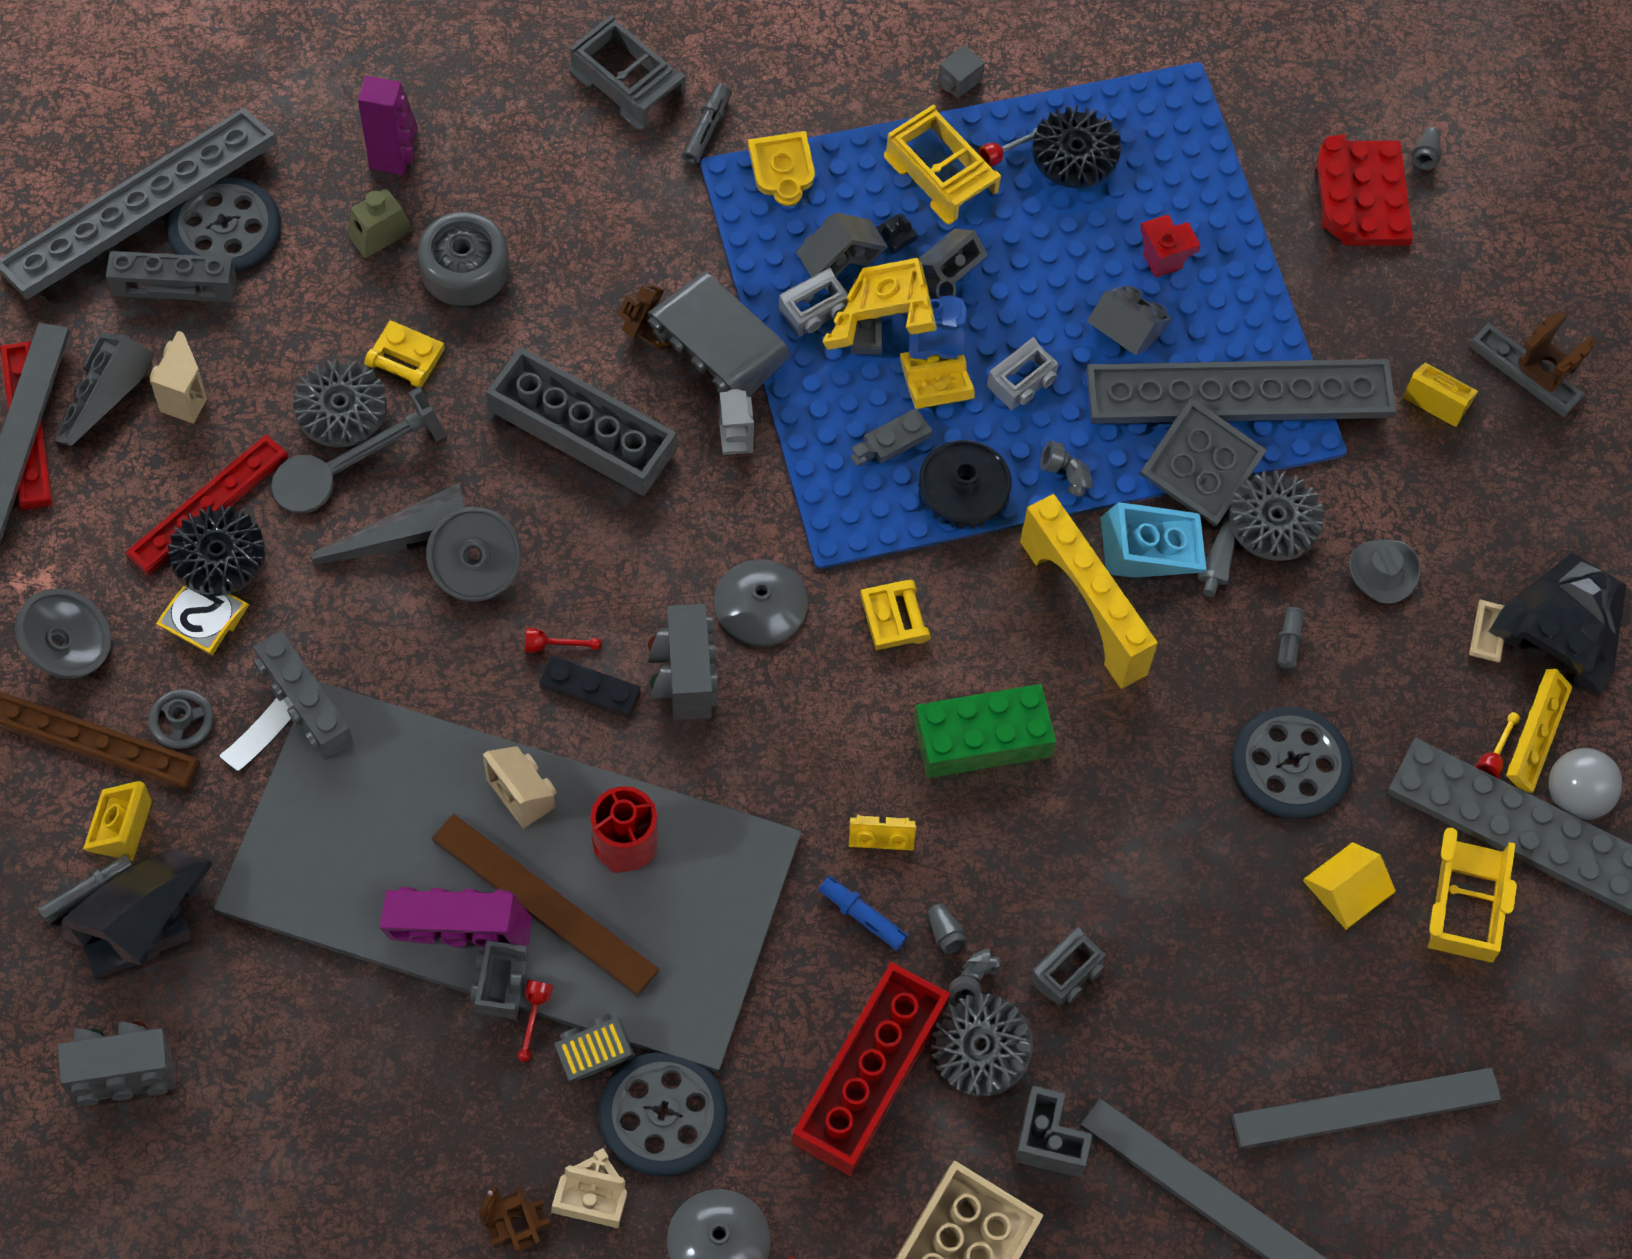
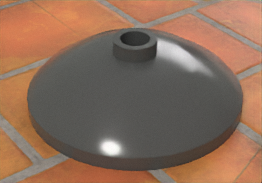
M749 560L734 566L721 578L714 594V611L722 629L736 641L756 647L773 646L788 640L801 628L807 616L808 595L800 577L789 567L772 560ZM759 590H763L767 594L764 596H759L756 594V592Z
M65 589L40 591L23 604L16 617L15 633L20 649L35 667L49 675L66 679L84 677L94 672L104 662L109 653L111 634L104 615L95 604L76 592ZM52 640L57 641L59 643V646L54 644Z
M713 1189L692 1196L678 1208L669 1225L667 1249L670 1259H768L770 1253V1228L763 1212L752 1200L735 1191ZM716 1230H722L726 1236L721 1240H717L712 1234Z

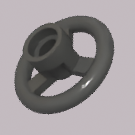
M188 689L174 690L164 694L154 703L149 714V728L153 737L162 745L173 749H186L199 744L211 731L214 721V713L209 701L200 693ZM184 699L192 700L200 707L191 709L190 704ZM161 711L165 713L168 722L173 726L171 738L166 736L159 727L158 719ZM180 714L185 715L181 719H176V717ZM204 717L200 730L193 736L182 739L184 728L188 727L191 721Z

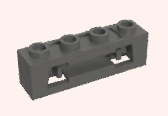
M110 251L106 279L112 296L233 302L237 277L232 257ZM127 282H136L137 288H142V283H144V285H147V288H127ZM196 285L199 286L200 291H205L206 286H211L214 292H197Z

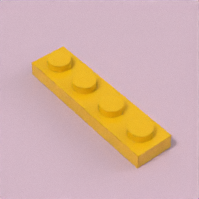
M1546 669L1506 774L1517 788L1527 793L1534 792L1572 690L1571 684L1557 669Z

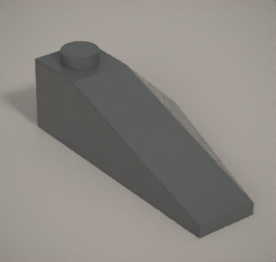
M100 332L83 365V368L87 370L86 376L82 382H78L75 385L73 392L76 393V402L66 409L54 441L59 444L72 446L150 372L153 365L151 361L155 353L126 335Z

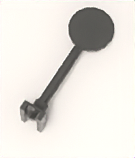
M420 386L409 392L416 411L405 416L403 421L333 460L325 463L322 459L312 455H298L286 460L278 467L272 480L271 488L278 504L283 509L294 514H306L315 511L325 504L333 491V475L406 434L412 431L415 433L424 427L436 442L445 438L447 435Z

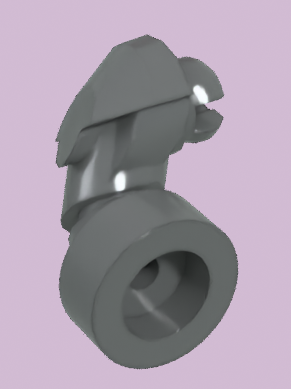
M1049 440L1041 454V470L1057 473L1060 469H1064L1070 482L1068 492L1082 497L1085 494L1086 487L1093 488L1089 467L1082 460H1078L1076 457L1072 458L1062 443Z
M983 949L973 954L962 966L965 969L958 978L950 983L948 988L950 1005L956 1006L960 1003L958 999H966V995L979 996V993H982L979 982L983 976L988 973L993 975L999 973L1001 960L997 956L990 957V949Z

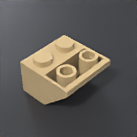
M177 331L173 341L170 340L166 344L163 353L164 357L159 366L156 365L150 375V383L160 412L194 424L207 397L198 366L183 332Z

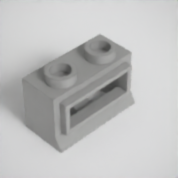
M828 268L780 294L779 312L796 335L800 337L807 332H815L823 323L835 319L838 312H843L848 304L846 299L848 293L836 279L831 268ZM824 288L833 295L803 312L796 306V303L802 300L804 303L810 302L814 298V294Z
M1033 337L989 371L987 387L1012 411L1020 404L1026 405L1034 397L1036 391L1041 387H1049L1057 378L1058 362ZM1028 360L1034 361L1040 366L1016 386L1007 379L1009 375L1016 374L1020 367Z
M740 389L720 392L719 425L722 455L753 453L754 421L751 397H747L746 391Z

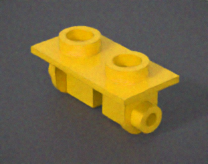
M858 814L857 818L850 817L849 847L914 851L916 825L915 821H909V817H886V823H879V817L860 816Z

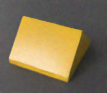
M1425 362L1413 373L1403 399L1457 427L1479 391Z
M136 781L102 790L83 850L120 858L125 854L129 860H134L152 803L145 783Z
M1353 842L1303 880L1346 930L1396 892L1381 855Z

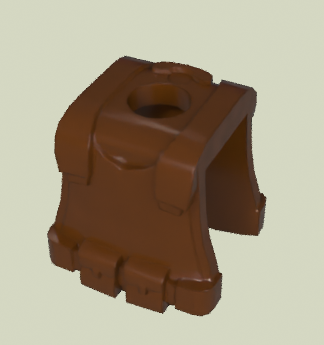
M1557 311L1554 315H1550L1533 331L1525 343L1527 352L1518 361L1520 368L1549 392L1557 389L1569 374L1574 373L1581 366V362L1589 355V352L1597 342L1590 335L1568 356L1554 346L1551 341L1567 317V314L1563 311ZM1542 360H1549L1554 363L1556 368L1553 372H1547L1542 369L1540 362Z

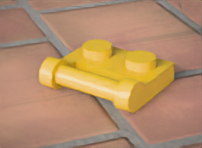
M390 320L373 349L368 351L364 365L372 369L378 367L410 381L412 386H420L421 388L445 350V347L441 341ZM388 354L418 368L416 370L385 358L383 355Z
M904 580L860 591V597L876 651L910 643L922 644L931 639L928 627L924 626L915 596L917 588L914 580ZM896 596H901L904 599L912 629H904Z

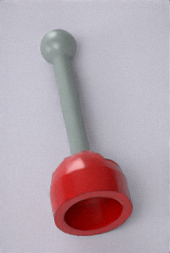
M1037 128L1031 134L1002 147L995 142L984 144L979 147V155L990 167L996 166L1002 161L1005 151L1032 140Z

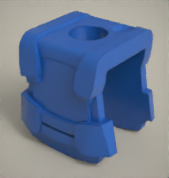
M954 295L930 299L937 326L936 331L913 335L909 333V354L915 359H928L932 355H940V358L957 359L959 355H963L965 350V335L962 329L966 322L965 303L962 298L954 297Z

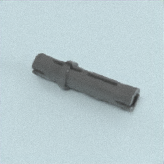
M717 83L708 102L703 104L701 108L702 115L682 153V158L690 164L700 162V158L717 122L723 119V110L729 97L732 95V90L727 85Z
M123 854L104 868L92 870V875L37 908L47 924L51 925L52 922L75 909L87 897L117 876L133 868L127 856Z

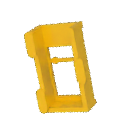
M934 104L888 133L884 158L899 174L905 175L908 173L932 199L930 202L931 209L944 223L948 225L953 224L958 219L959 206L984 189L988 188L994 195L999 192L1001 180L999 172L997 170L994 171L936 110ZM930 128L953 152V155L939 164H934L931 169L907 145L908 142ZM958 158L966 168L945 182H942L935 175V172H940L941 168Z
M1447 828L1444 831L1440 854L1442 862L1436 901L1431 913L1428 948L1493 963L1501 950L1505 914L1511 913L1514 909L1517 884L1514 880H1511V872L1516 843L1509 842L1504 851H1498L1457 841V830L1454 828ZM1451 872L1496 881L1494 896L1461 889L1456 885L1449 886ZM1448 892L1452 895L1461 894L1493 902L1487 942L1443 933Z

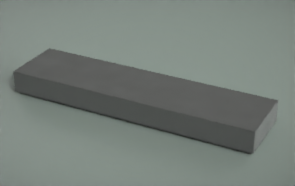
M1489 322L1469 343L1471 349L1564 418L1582 400L1585 394L1566 379L1553 392L1545 390L1529 377L1518 364L1519 358L1527 350ZM1542 361L1540 362L1542 369L1545 371H1554Z

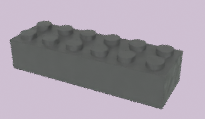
M519 347L486 391L487 405L490 412L643 497L677 451V432L522 347Z

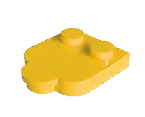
M806 131L748 139V150L758 190L765 195H773L774 199L783 206L797 204L802 198L803 191L810 188L813 184L815 175Z

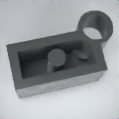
M953 229L918 258L923 266L925 279H927L926 283L930 299H938L940 296L950 295L955 297V283L988 256L975 230Z

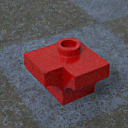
M1169 214L1141 223L1140 231L1144 240L1143 256L1155 278L1181 270L1184 262L1200 250L1201 245L1189 222L1174 226Z

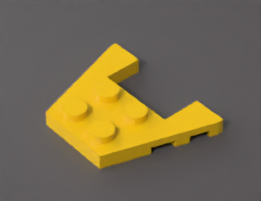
M913 258L863 268L846 297L848 300L846 308L843 312L837 313L833 321L835 327L831 334L826 333L823 343L828 350L852 346L857 321L909 312L906 328L910 335L936 331L937 326L925 274L919 259Z

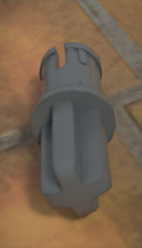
M1288 607L1285 610L1283 630L1278 634L1280 647L1277 664L1284 669L1295 667L1299 644L1303 642L1301 631L1305 611L1298 607Z

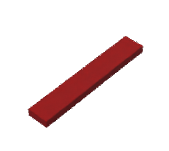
M31 341L0 346L8 411L31 346ZM42 419L18 489L21 510L53 505Z
M265 434L125 552L127 557L147 576H150L169 559L168 544H171V534H175V526L178 529L182 527L181 520L183 518L189 520V513L192 514L193 518L198 516L200 508L207 512L208 506H211L213 511H220V506L222 505L226 510L289 458L288 453L269 435Z

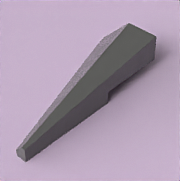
M460 483L450 486L311 553L313 565L407 550L406 544L429 540L434 527L442 518L455 510L464 508Z

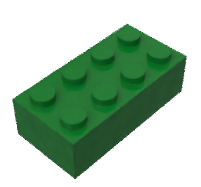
M1042 684L918 704L915 707L913 721L927 778L1049 758L1053 755L1056 739Z

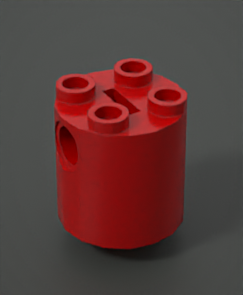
M620 786L610 788L601 794L593 804L590 816L595 855L613 873L640 869L649 863L657 852L658 819L655 804L646 793L634 787Z

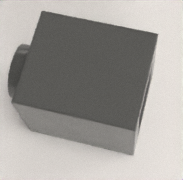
M963 45L939 64L938 81L945 91L951 92L958 99L983 80L985 62L966 45Z

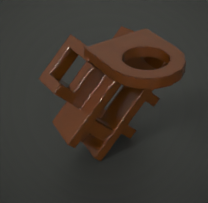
M654 284L641 286L639 292L626 295L617 315L625 320L622 330L632 339H635L638 334V337L652 346L665 349L671 347V343L668 341L666 344H663L661 341L656 340L652 332L654 329L648 323L650 319L648 311L658 305L665 289Z
M520 1185L514 1186L515 1192L502 1197L499 1188L492 1186L483 1201L479 1213L480 1223L488 1228L492 1245L498 1248L512 1242L516 1253L539 1245L540 1239L537 1232L549 1228L551 1223L544 1213L542 1199L526 1204ZM521 1206L520 1209L507 1213V1211ZM532 1236L531 1239L518 1243V1241L524 1240Z

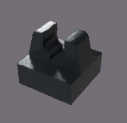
M899 213L876 227L892 254L917 241V233L904 214Z

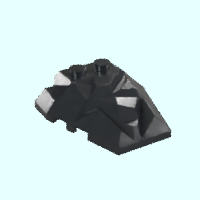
M1572 552L1519 595L1506 603L1488 632L1502 638L1514 648L1525 638L1576 669L1577 671L1571 682L1598 698L1615 669L1627 585Z

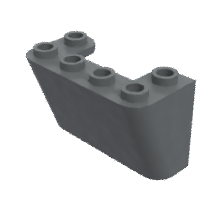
M702 271L648 311L650 317L648 323L654 329L652 331L653 334L663 344L669 341L678 352L682 354L686 351L693 357L690 361L700 372L704 373L707 370L714 377L712 381L718 387L716 391L719 395L720 392L740 389L746 391L747 397H750L791 356L786 344L706 271Z

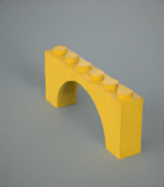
M1055 494L1027 507L1020 543L1036 566L1051 560L1062 568L1077 586L1099 628L1105 652L1104 665L1114 680L1123 689L1147 676L1158 642Z

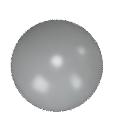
M1578 748L1565 753L1555 762L1550 771L1548 786L1550 795L1559 809L1579 819L1592 820L1606 815L1616 806L1621 797L1623 782L1621 772L1611 757L1596 749Z

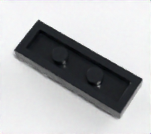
M552 655L539 682L542 689L627 719L630 718L641 692V686Z

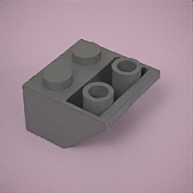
M1127 285V287L1121 286L1105 291L1087 322L1137 355L1146 352L1169 326L1173 318L1166 314L1167 310L1162 305L1156 302H1148L1142 298L1143 293L1140 290Z

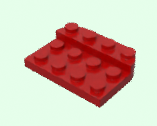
M1345 134L1328 136L1320 148L1315 163V172H1318L1322 206L1320 222L1323 230L1327 229L1332 235L1342 240L1341 244L1348 246H1411L1413 233L1401 141H1346Z

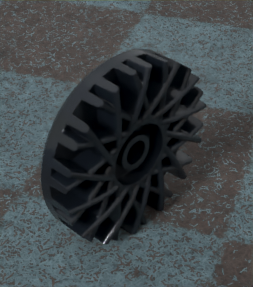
M1077 105L1073 111L1068 106L1065 113L1060 114V110L1057 108L1055 114L1049 113L1048 120L1042 118L1041 124H1038L1037 130L1034 133L1032 144L1034 162L1045 177L1058 185L1069 188H1088L1098 185L1108 179L1118 165L1121 153V145L1119 144L1120 134H1117L1118 129L1112 130V120L1106 121L1105 115L1102 119L1097 118L1096 109L1090 113L1087 107L1085 112L1082 113L1078 112Z
M972 440L951 441L934 449L924 460L919 473L918 493L922 496V504H926V511L928 512L931 509L933 511V518L937 519L940 517L941 524L944 523V520L951 522V527L953 528L958 523L961 530L964 529L965 524H972V529H974L976 523L983 527L986 520L990 519L992 522L994 517L998 518L1000 516L1001 509L1006 508L1012 486L1011 473L1003 457L988 445Z
M221 505L220 511H213L212 507L208 506L207 512L200 508L199 515L194 518L189 513V520L184 518L181 520L182 527L180 529L176 526L174 527L175 534H171V544H168L171 567L177 579L185 587L196 593L208 596H222L235 593L248 586L262 570L266 556L262 532L258 528L257 522L252 523L250 515H244L242 510H240L239 514H236L231 506L225 510L224 506Z

